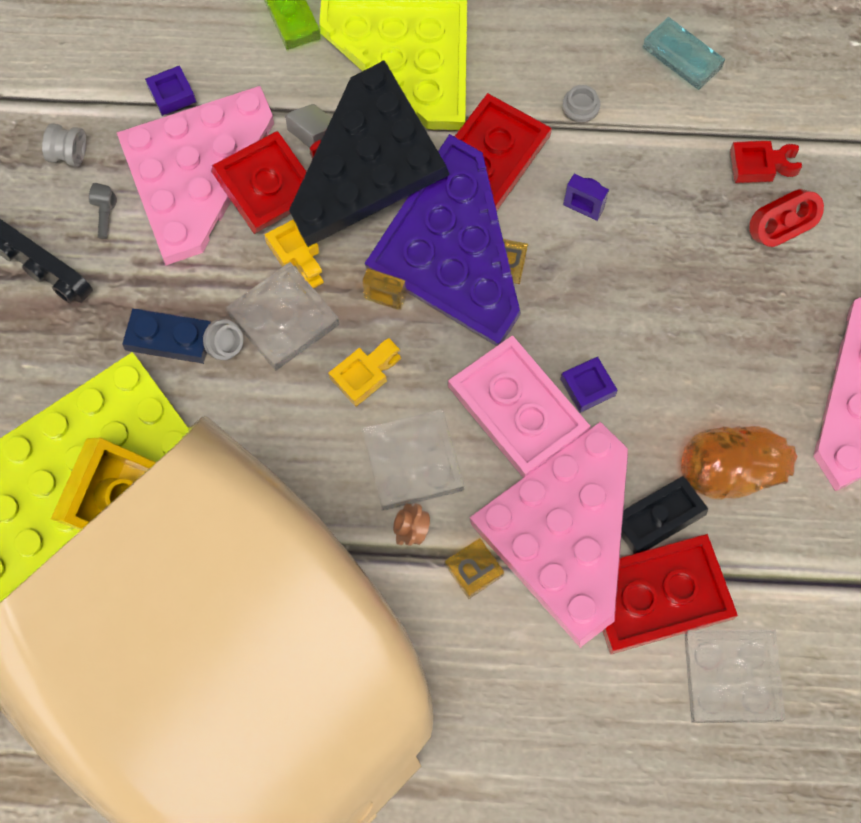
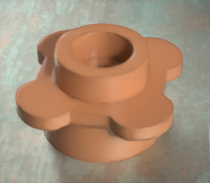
M407 503L397 513L393 526L394 534H396V544L403 545L405 542V545L408 546L412 544L420 545L426 538L430 516L428 512L422 510L420 504L415 503L412 507L411 504Z

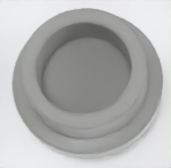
M577 85L564 96L563 111L567 117L574 121L587 122L594 119L599 113L600 99L592 87Z
M225 319L215 320L208 325L204 332V348L215 359H231L239 353L243 346V334L234 322Z

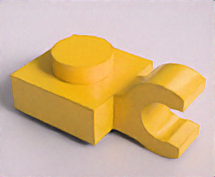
M294 219L264 234L266 244L285 271L296 266L309 290L324 283L319 275L322 273V269L313 258V256L319 254L318 244L315 243L307 247Z
M390 338L384 340L368 356L359 347L328 372L329 378L357 407L387 382L386 375L382 371L393 367L401 359V356L398 354L400 349Z

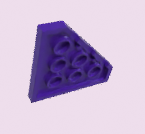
M449 134L438 150L447 166L449 175L408 196L364 264L370 271L385 280L396 281L405 292L498 346L505 340L521 315L483 153Z

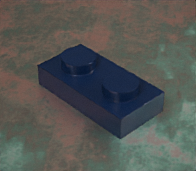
M132 308L122 345L125 351L204 364L207 352L204 348L203 336L211 321Z

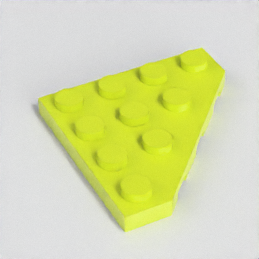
M321 0L320 34L362 71L385 60L426 129L460 130L465 123L467 0Z

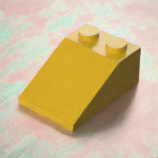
M87 438L51 519L80 531L156 462L102 438Z

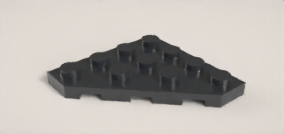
M385 60L350 77L290 206L289 211L307 247L449 175L445 162Z

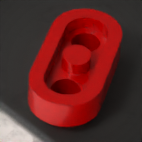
M797 189L768 203L753 214L749 225L751 237L760 244L775 247L814 228L820 222L824 213L823 200L815 192ZM800 204V209L796 213L797 206Z

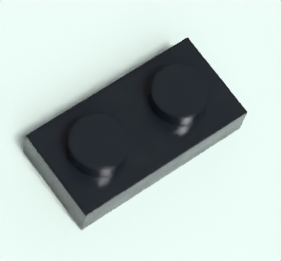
M683 475L623 511L621 537L633 554L647 551L706 516L708 507Z

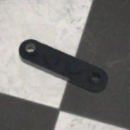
M0 219V256L9 262L14 258L23 264V270L37 282H41L43 279L53 285V291L67 303H71L73 300L82 303L92 293L91 285L78 272Z

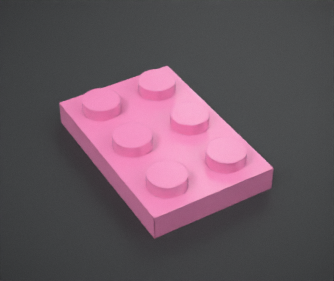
M513 335L448 380V388L523 478L590 430L591 426Z

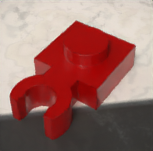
M771 141L733 142L730 155L735 183L773 182L777 174L776 172L786 177L797 176L802 168V163H791L786 158H795L799 151V145L786 144L779 150H773Z

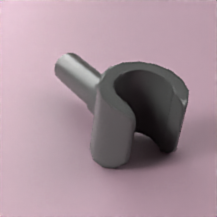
M93 183L89 191V203L99 206L98 238L107 239L110 209L112 210L115 207L117 198L109 186Z

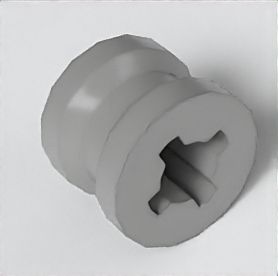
M49 124L45 130L42 142L44 159L53 163L64 160L70 166H80L86 151L85 131L77 127L66 130L59 124Z

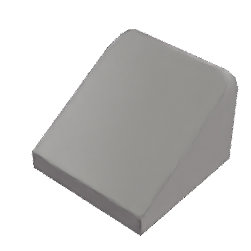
M315 104L291 111L285 116L287 130L309 148L314 142L322 140L331 120V117Z

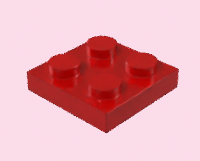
M278 131L213 164L211 170L254 234L291 214L289 211L290 206L306 174V170Z

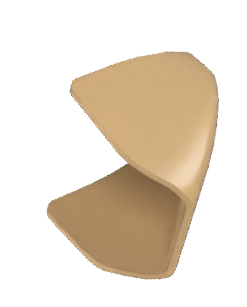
M207 416L197 420L172 449L0 602V710L40 758L80 798L109 823H371L386 803L422 767L416 756L431 738L433 729L432 698L421 660L404 626L382 594L324 522L274 472Z

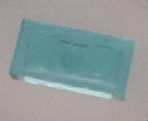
M667 17L645 37L642 47L698 90L722 69L725 58L670 17Z

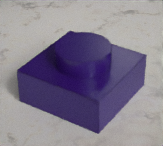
M180 65L145 79L148 90L161 116L196 103L194 92Z
M574 173L567 184L563 205L598 221L605 208L609 189L603 187L592 178H583Z
M598 356L561 374L560 380L579 413L615 397L618 391Z

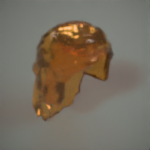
M723 426L699 432L689 440L683 450L681 471L697 493L717 500L725 498L736 499L765 488L787 484L788 477L794 474L795 462L798 456L795 446L788 445L786 438L775 434L767 428L760 426H737L732 428Z

